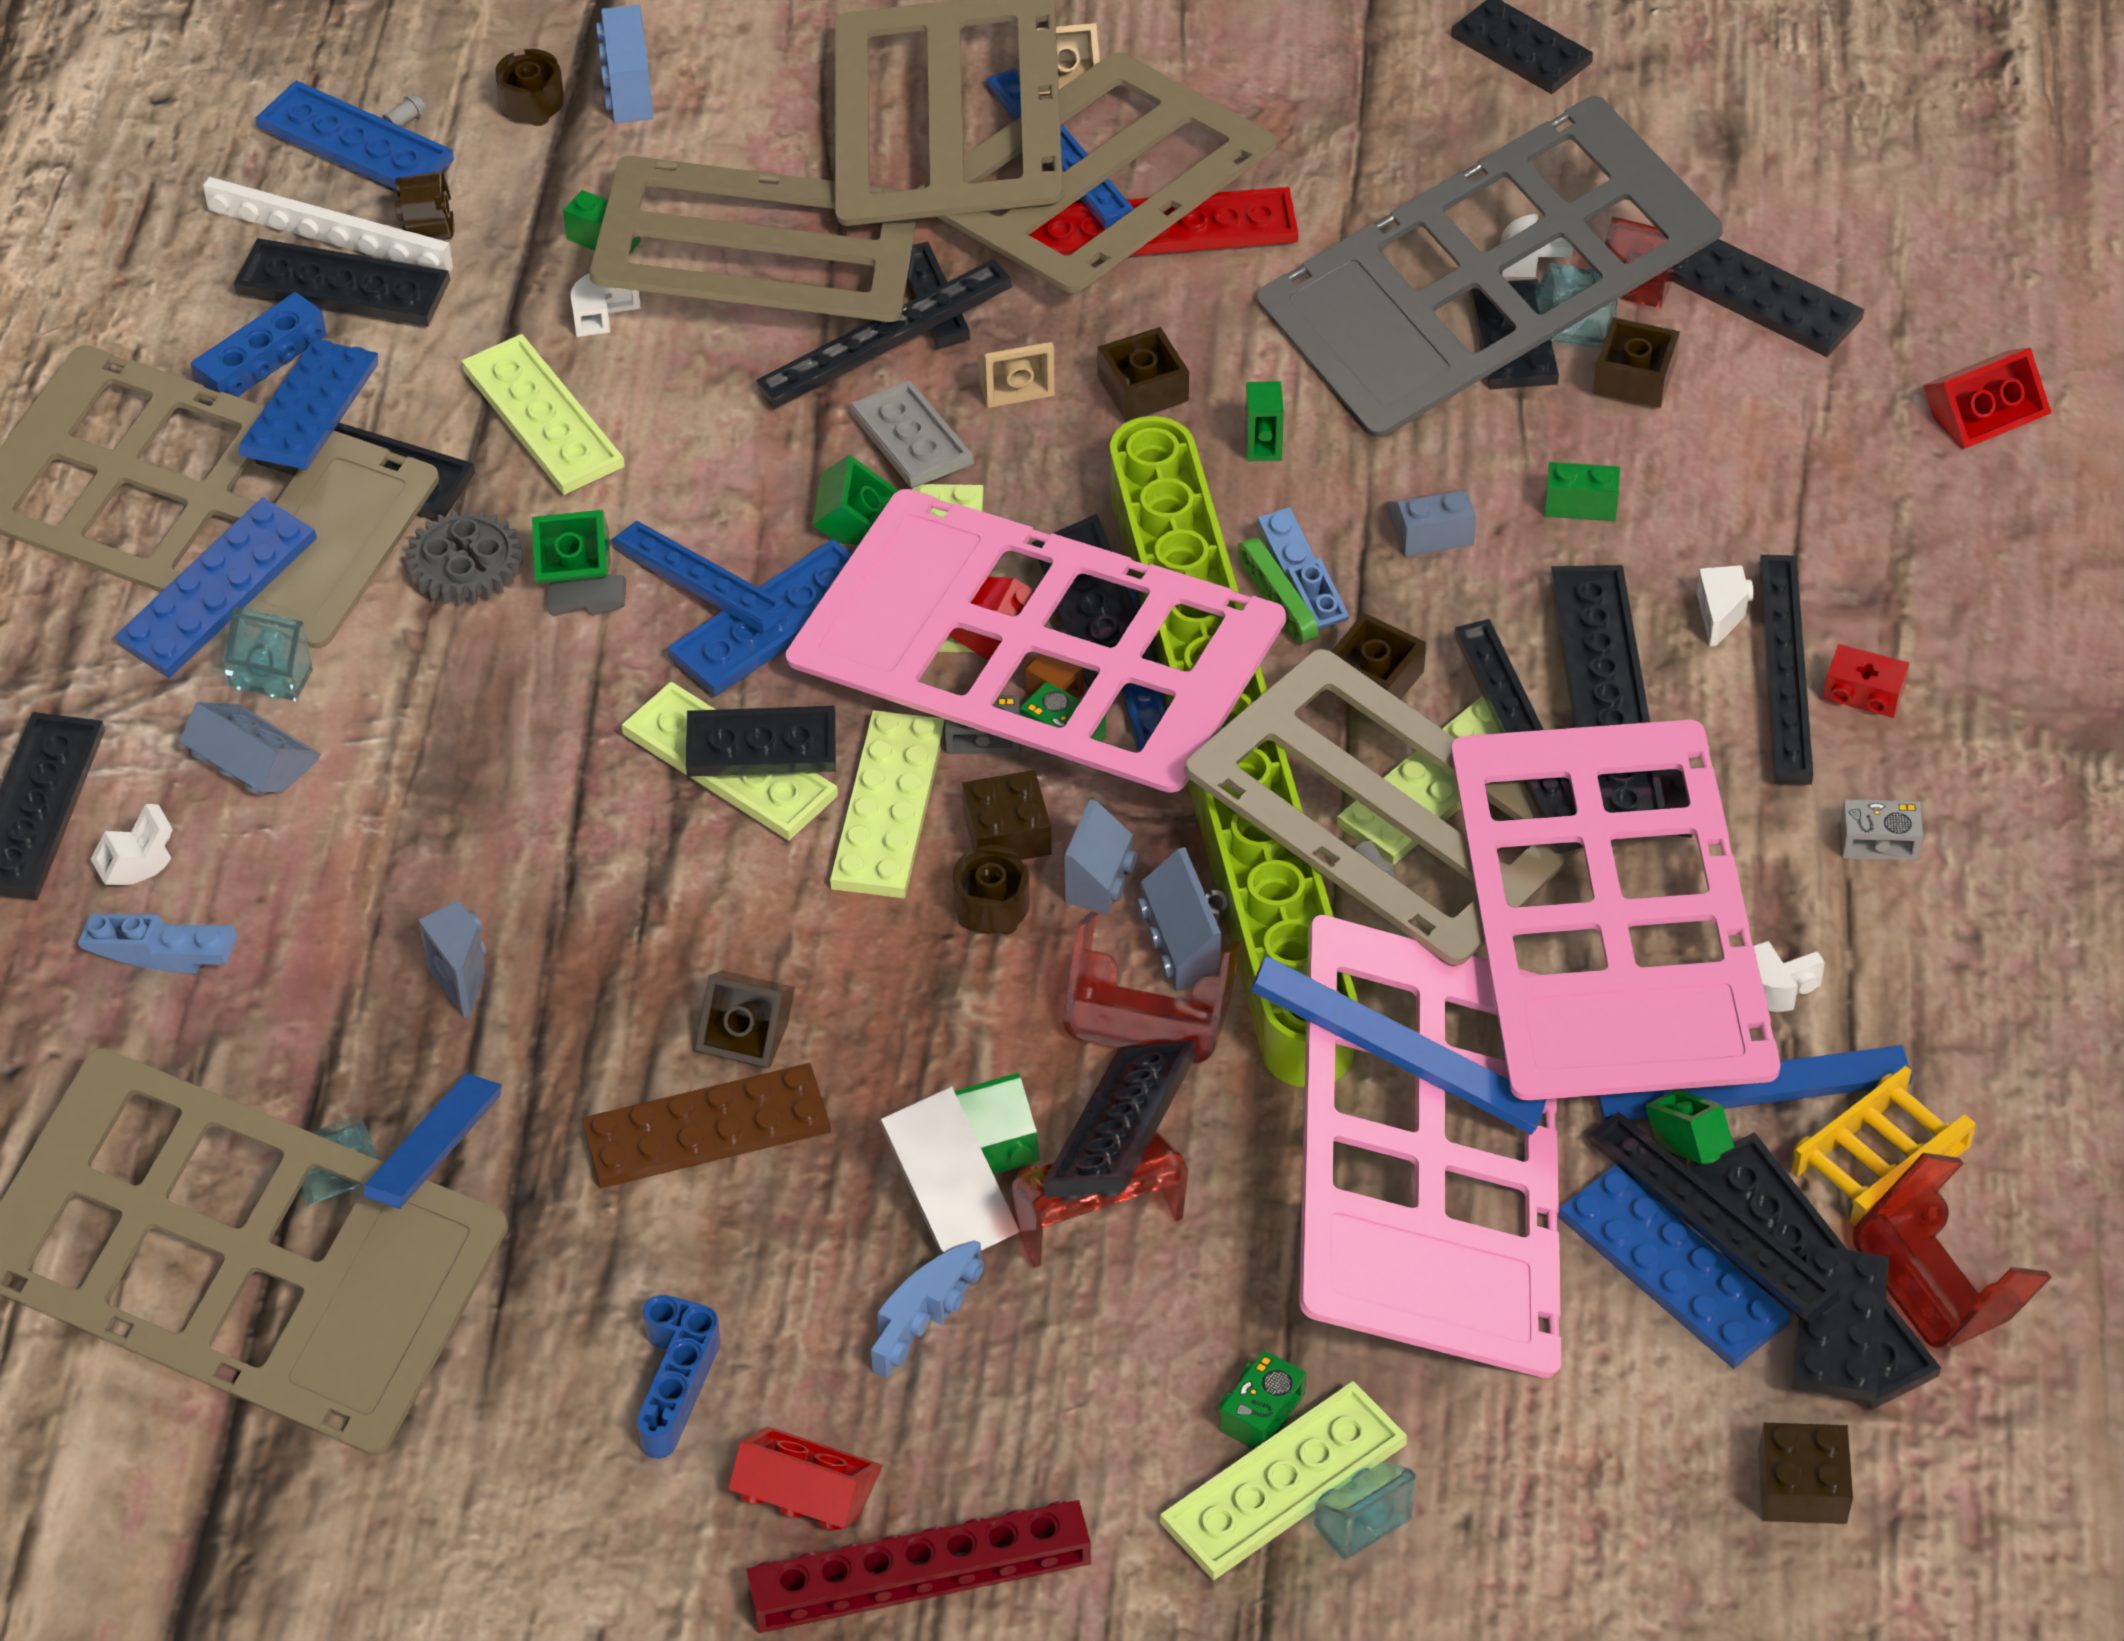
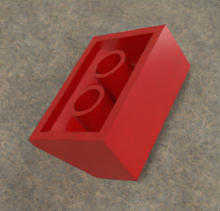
M2031 347L2008 350L1923 385L1933 418L1961 449H1966L2052 413Z
M767 1426L740 1442L729 1490L741 1493L740 1498L744 1501L754 1504H764L767 1502L779 1506V1511L785 1515L792 1517H803L805 1515L817 1519V1524L823 1528L841 1530L858 1520L878 1479L882 1464Z

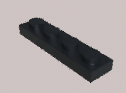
M928 241L912 245L907 283L914 298L947 283ZM962 313L929 330L937 348L970 340V330Z

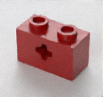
M1838 644L1827 673L1823 699L1894 718L1905 689L1910 663Z

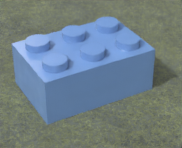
M640 5L601 9L603 22L596 23L598 42H605V44H599L603 86L604 89L610 88V90L604 91L606 110H613L614 123L654 119Z

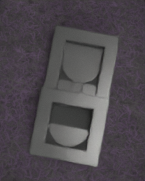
M608 574L607 577L549 582L547 608L553 616L586 607L591 615L594 616L625 607L626 579L623 575Z

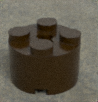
M524 49L525 54L515 57L514 52L510 53L499 61L495 69L501 114L517 121L530 122L534 126L545 125L549 118L555 115L564 104L562 74L557 64V59L551 53L540 49Z
M431 172L395 178L396 192L398 197L401 198V200H395V211L397 219L404 220L405 225L402 226V230L438 240L453 237L455 232L454 213L450 211L449 200H451V194L445 174L443 172Z
M986 845L976 848V853L968 857L964 854L959 858L953 869L954 909L959 924L964 928L983 933L1011 934L1017 930L1018 924L1023 921L1029 911L1030 890L1029 869L1026 863L1024 865L1019 859V855L1016 852L1003 846Z

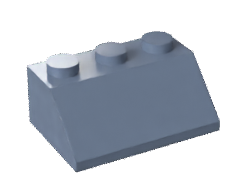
M196 702L179 741L192 749L191 755L206 762L215 763L219 766L217 770L221 774L234 779L239 778L246 783L245 788L262 796L266 795V792L283 793L315 764L321 755L240 704Z
M1179 848L1141 881V898L1136 899L1140 919L1142 921L1147 920L1149 924L1148 937L1153 949H1159L1160 951L1159 961L1164 978H1171L1176 992L1220 981L1221 931L1186 848Z

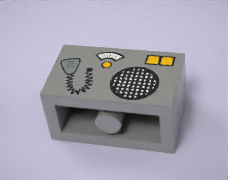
M1844 799L1840 819L1842 857L1852 859L1919 860L1923 841L1920 801Z

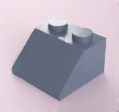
M1451 490L1387 501L1386 507L1405 557L1474 545L1476 514L1467 490Z
M1089 800L1065 853V903L1109 914L1114 900L1120 901L1125 888L1124 877L1127 872H1133L1138 853L1133 851V834L1095 800Z
M457 900L419 919L418 923L427 968L463 1018L471 1015L486 973L483 956L487 955V951L479 936L483 928L478 916L474 911L468 912L462 903Z

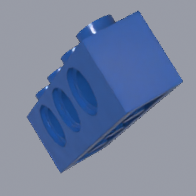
M294 292L193 360L190 364L194 382L204 385L205 388L239 397L242 393L304 352L313 339L321 340L327 336L322 310L297 292Z

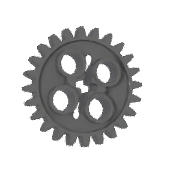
M466 509L463 516H458L457 512L452 510L451 518L448 519L439 514L437 524L426 521V531L415 530L416 539H409L410 549L405 552L408 575H411L412 584H419L420 593L430 591L432 600L443 595L444 604H448L452 598H457L459 605L464 603L465 598H470L474 604H477L479 595H483L490 600V591L495 590L503 593V583H514L513 574H520L519 564L523 563L521 540L517 538L516 529H509V522L507 520L499 523L497 514L486 519L484 510H481L476 516H471L470 509Z

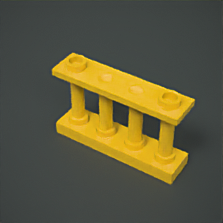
M1904 1066L1894 1075L1891 1073L1885 1075L1872 1092L1813 1137H1804L1793 1151L1795 1156L1791 1173L1798 1177L1811 1166H1814L1852 1199L1851 1204L1853 1208L1849 1223L1860 1232L1864 1231L1971 1147L1976 1123L1965 1114L1953 1123H1944L1907 1092L1912 1071L1907 1066ZM1893 1103H1897L1935 1136L1925 1145L1923 1143L1917 1144L1881 1113ZM1868 1123L1907 1156V1159L1898 1166L1895 1164L1890 1166L1853 1134ZM1841 1144L1880 1179L1870 1188L1868 1186L1862 1187L1826 1155Z

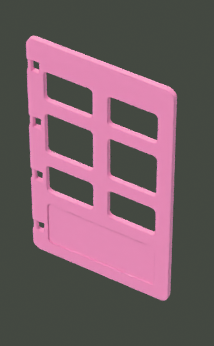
M903 489L896 492L887 503L787 649L786 658L788 665L793 669L1164 792L1173 793L1183 789L1189 781V778L1184 773L1187 759L1219 732L1284 626L1286 613L1282 605L1256 596L1249 597L1233 592V589L1153 564L1146 565L1124 555L1053 533L1051 535L1034 530L1033 527L956 503L950 504L940 501L934 496L911 489ZM933 508L946 511L947 514L943 518L930 514ZM1030 538L1045 542L1042 548L1027 543ZM1006 551H1014L1052 563L1021 613L1015 617L971 604V601ZM1129 569L1145 573L1142 579L1126 575ZM1077 575H1091L1149 594L1115 647H1105L1044 627ZM1231 600L1246 606L1241 611L1227 605ZM1177 604H1183L1224 617V620L1196 665L1188 672L1141 658L1170 611ZM955 628H963L1002 641L970 691L963 696L918 682L951 631ZM1028 652H1037L1099 672L1064 727L1057 728L992 706ZM1127 683H1134L1175 697L1146 745L1138 753L1091 739V736L1120 690Z
M1677 720L1471 735L1455 739L1452 743L1451 754L1509 1083L1513 1095L1521 1100H1540L1766 1083L1775 1080L1780 1072V1059L1772 1033L1766 997L1754 945H1752L1749 922L1734 856L1731 852L1729 834L1703 725L1695 720ZM1700 757L1703 768L1691 769L1689 758ZM1678 769L1682 772L1689 802L1688 807L1609 813L1604 809L1597 777L1601 774ZM1565 777L1570 781L1576 814L1573 816L1495 821L1491 818L1485 788L1487 783ZM1677 834H1693L1696 837L1708 888L1707 893L1626 899L1622 896L1611 846L1612 840ZM1568 842L1582 844L1593 901L1517 908L1507 905L1497 849L1501 847ZM1720 844L1722 856H1710L1708 845ZM1694 921H1712L1716 925L1723 960L1720 962L1640 967L1635 963L1628 929L1631 926ZM1595 929L1600 932L1607 965L1605 970L1534 976L1520 974L1513 936L1518 934ZM1728 935H1740L1743 946L1730 947ZM1761 1028L1764 1040L1751 1041L1749 1029Z
M1319 915L1313 919L1308 930L1307 976L1336 991L1337 972L1412 992L1416 997L1417 1033L1509 1079L1506 1061L1452 1047L1445 1041V1002L1497 1015L1488 960L1471 956L1462 965H1451L1413 939L1327 915ZM1519 969L1520 974L1524 976L1540 975ZM1306 1020L1299 1304L1302 1312L1313 1320L1541 1378L1553 1377L1561 1367V1337L1559 1336V1317L1561 1316L1559 1232L1557 1231V1213L1559 1212L1558 1143L1555 1125L1557 1098L1546 1100L1542 1114H1545L1546 1127L1538 1125L1532 1135L1524 1131V1162L1449 1142L1445 1137V1090L1416 1075L1415 1132L1342 1114L1334 1107L1335 1044L1368 1053L1371 1052ZM1333 1141L1412 1162L1415 1167V1208L1336 1188L1333 1184ZM1445 1171L1522 1191L1525 1195L1526 1237L1449 1218L1445 1213ZM1537 1213L1547 1215V1229L1537 1226ZM1538 1317L1549 1319V1333L1539 1331Z

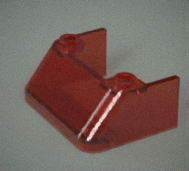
M1088 913L1078 923L1063 1014V1025L1067 1033L1075 1039L1118 1048L1194 1040L1197 1055L1192 1063H1201L1209 1059L1217 1047L1230 1004L1240 941L1233 940L1223 951L1219 976L1206 975L1196 982L1192 990L1191 1001L1117 986L1119 969L1116 961L1106 953L1092 951L1098 913Z
M1156 1132L1126 1190L1117 1195L1104 1197L1099 1193L1084 1194L1072 1200H1063L1060 1197L1046 1198L1043 1181L1053 1163L1042 1167L1031 1166L1021 1170L1012 1184L1011 1214L1020 1231L1019 1236L1031 1264L1035 1268L1041 1266L1043 1227L1160 1189L1175 1222L1182 1220L1188 1167L1182 1154L1161 1133Z
M1923 1152L1856 1224L1853 1231V1243L1858 1252L1889 1256L1886 1290L1928 1345L1935 1348L1948 1349L2010 1321L2052 1277L2048 1271L2011 1267L1996 1283L1987 1285L1978 1293L1936 1238V1235L1945 1227L1949 1218L1948 1205L1938 1191L1964 1163L1958 1157Z

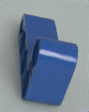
M669 1295L653 1296L647 1300L643 1307L647 1340L652 1345L667 1350L637 1418L641 1450L645 1455L657 1459L667 1457L675 1450L721 1342L718 1317L712 1308ZM691 1363V1365L681 1366L682 1364ZM672 1396L677 1397L675 1399H666Z

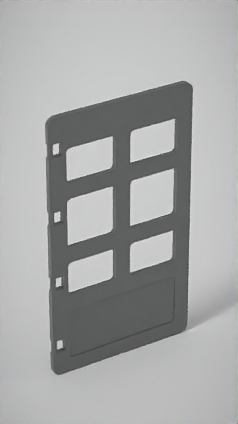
M1591 96L1565 110V113L1555 119L1544 122L1482 158L1476 165L1464 172H1458L1398 207L1380 221L1369 224L1302 263L1301 267L1289 274H1283L1266 284L1258 291L1257 298L1260 307L1369 434L1375 437H1383L1718 240L1722 236L1723 227L1721 220L1603 98ZM1568 120L1572 123V125L1560 132L1555 129ZM1566 140H1573L1609 178L1607 182L1573 202L1564 201L1529 163ZM1480 171L1486 174L1473 183L1468 180V178ZM1504 177L1509 178L1541 212L1544 218L1493 249L1481 252L1444 212L1495 181ZM1622 200H1630L1667 239L1665 243L1631 263H1623L1586 224L1588 220ZM1393 222L1398 225L1385 234L1381 232V229ZM1417 227L1425 228L1459 266L1457 270L1420 291L1414 290L1379 251L1382 247ZM1564 238L1602 279L1548 312L1537 314L1505 280L1500 272L1552 241ZM1305 273L1310 276V278L1296 286L1292 282ZM1478 288L1516 330L1482 351L1473 354L1464 347L1434 311L1465 292Z

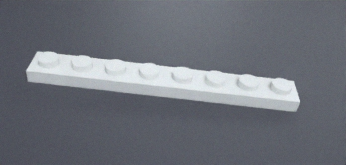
M209 177L203 185L208 210L219 214L243 219L248 222L391 261L449 270V273L453 268L449 242Z

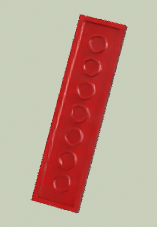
M1290 187L1217 192L1131 255L1298 242V227ZM1149 198L1126 200L1135 209ZM1074 203L1033 231L1029 236L1060 254L1068 256L1106 229L1084 203ZM1171 206L1163 213L1168 216L1176 209Z

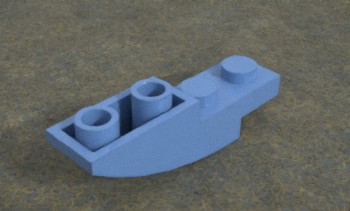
M1288 507L1257 517L1256 526L1271 556L1312 612L1318 630L1349 620V614L1321 558H1315L1291 508Z
M90 914L78 944L80 948L137 967L175 973L197 974L201 964L226 965L238 934L233 925L164 924L160 916L155 914Z
M971 1240L939 1255L917 1270L888 1298L877 1313L880 1337L871 1349L873 1373L887 1379L895 1366L900 1367L905 1362L909 1353V1345L915 1336L920 1337L923 1335L929 1320L942 1325L950 1312H957L962 1304L964 1291L970 1282L976 1283L984 1269V1261L981 1259L980 1242Z

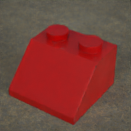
M987 577L971 601V604L1015 617L1021 613L1035 590L1016 578ZM955 628L949 634L951 638L988 661L1002 642L963 628Z

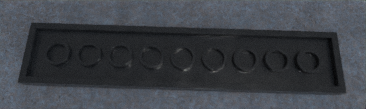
M1623 565L1551 566L1550 579L1574 728L1650 723ZM1659 770L1601 774L1597 776L1605 811L1609 813L1666 809Z

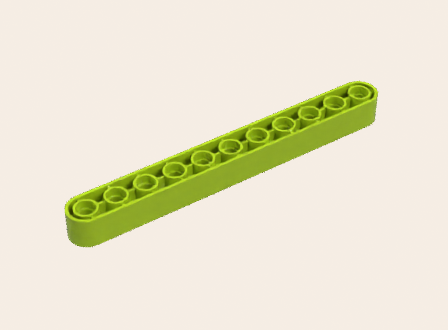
M1159 416L1140 417L1123 424L1114 433L1110 442V500L1125 556L1146 565L1153 564L1233 589V592L1239 593L1195 440L1190 431L1175 420ZM1129 569L1131 576L1142 579L1145 574ZM1136 590L1141 608L1149 594ZM1230 600L1227 605L1237 610H1244L1243 605ZM1183 604L1175 605L1150 643L1158 664L1184 672L1191 671L1224 620V617ZM1260 665L1220 730L1267 691ZM1163 693L1168 709L1175 697ZM1264 741L1237 766L1303 813L1285 749L1274 741ZM1189 779L1187 783L1216 890L1223 892L1228 900L1224 919L1263 1061L1268 1070L1281 1081L1305 1088L1306 1019L1250 990L1260 964L1266 955L1307 976L1309 925L1316 916L1327 915L1333 917L1321 873ZM1227 785L1222 787L1235 798H1240L1241 795ZM1337 972L1336 991L1358 1002L1351 975ZM1335 1044V1081L1340 1079L1351 1067L1355 1053L1354 1048Z

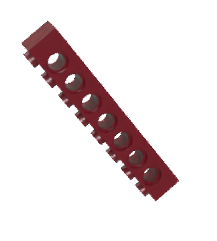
M1056 1501L1046 1507L1027 1511L1017 1509L1008 1512L1006 1515L988 1519L973 1518L964 1524L944 1528L934 1526L920 1533L905 1536L891 1535L881 1541L867 1544H847L838 1550L823 1553L808 1552L800 1555L798 1558L779 1562L765 1561L755 1567L746 1569L751 1602L758 1634L1091 1565V1541L1080 1501ZM1048 1535L1050 1538L1038 1539L1036 1536ZM1000 1543L1009 1545L1005 1548L995 1547L996 1544ZM957 1552L968 1553L967 1555L960 1557L953 1555ZM918 1560L926 1562L922 1565L911 1564L912 1562ZM874 1569L885 1570L879 1574L870 1573ZM832 1578H842V1579H843L842 1581L835 1582V1583L828 1581L829 1579H832ZM792 1586L801 1587V1589L797 1591L786 1590L787 1588Z

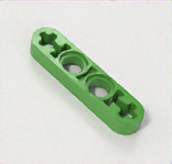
M1254 537L1239 543L1238 554L1244 569L1266 600L1278 603L1284 607L1286 613L1284 626L1295 642L1301 645L1317 639L1319 631L1312 612L1262 541Z

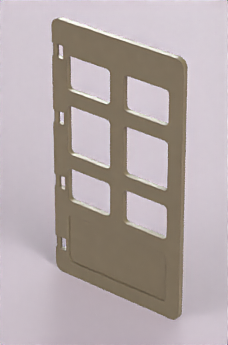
M79 346L70 353L0 447V534L161 593L182 573L174 570V568L212 516L218 515L236 522L257 503L256 501L231 493L229 490L252 459L239 456V444L265 406L224 392L213 391L205 388L204 385L132 360L127 361L113 356L112 353L92 346ZM110 364L124 368L120 374L107 370ZM111 384H116L152 397L114 449H106L71 436L106 387ZM201 396L215 400L211 406L198 402ZM177 408H185L241 428L205 480L197 481L139 460ZM333 430L307 470L299 468L275 503L281 509L315 529L317 539L233 619L312 648L327 646L437 486L439 475L436 467L409 456L407 458L390 452L386 448ZM55 459H61L97 472L64 520L57 526H52L15 512ZM387 461L401 465L398 471L383 466ZM125 483L187 504L156 550L148 558H141L84 537L118 488Z
M100 1048L92 1051L85 1059L0 1202V1295L97 1338L119 1345L125 1350L204 1384L228 1392L234 1397L313 1431L337 1439L341 1443L364 1453L379 1455L389 1448L506 1235L508 1220L501 1210L428 1180H425L401 1209L368 1199L363 1196L364 1185L384 1162L109 1049ZM140 1094L182 1112V1115L140 1185L133 1186L92 1169L91 1163L131 1096ZM212 1126H218L284 1154L281 1163L249 1219L239 1229L168 1200L170 1193L202 1138ZM314 1168H320L363 1186L359 1198L328 1253L320 1262H314L271 1243L273 1235L306 1177ZM74 1196H82L122 1213V1218L83 1285L78 1289L68 1288L30 1271L33 1261L68 1202ZM153 1228L165 1231L225 1257L222 1266L186 1329L181 1333L171 1332L108 1305L109 1298L145 1236ZM254 1272H262L304 1290L302 1299L266 1363L259 1368L211 1349L215 1337L248 1279ZM11 1274L27 1281L21 1292L5 1286ZM116 1319L133 1326L127 1338L110 1331ZM223 1365L240 1372L234 1384L217 1377ZM332 1412L349 1419L343 1431L326 1424Z

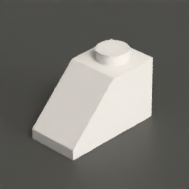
M1742 565L1699 569L1696 595L1709 646H1717L1746 616L1748 601L1753 600L1752 581L1750 579L1746 580Z

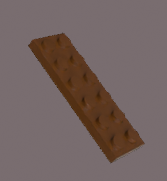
M811 1062L581 1118L600 1189L831 1133L830 1121Z

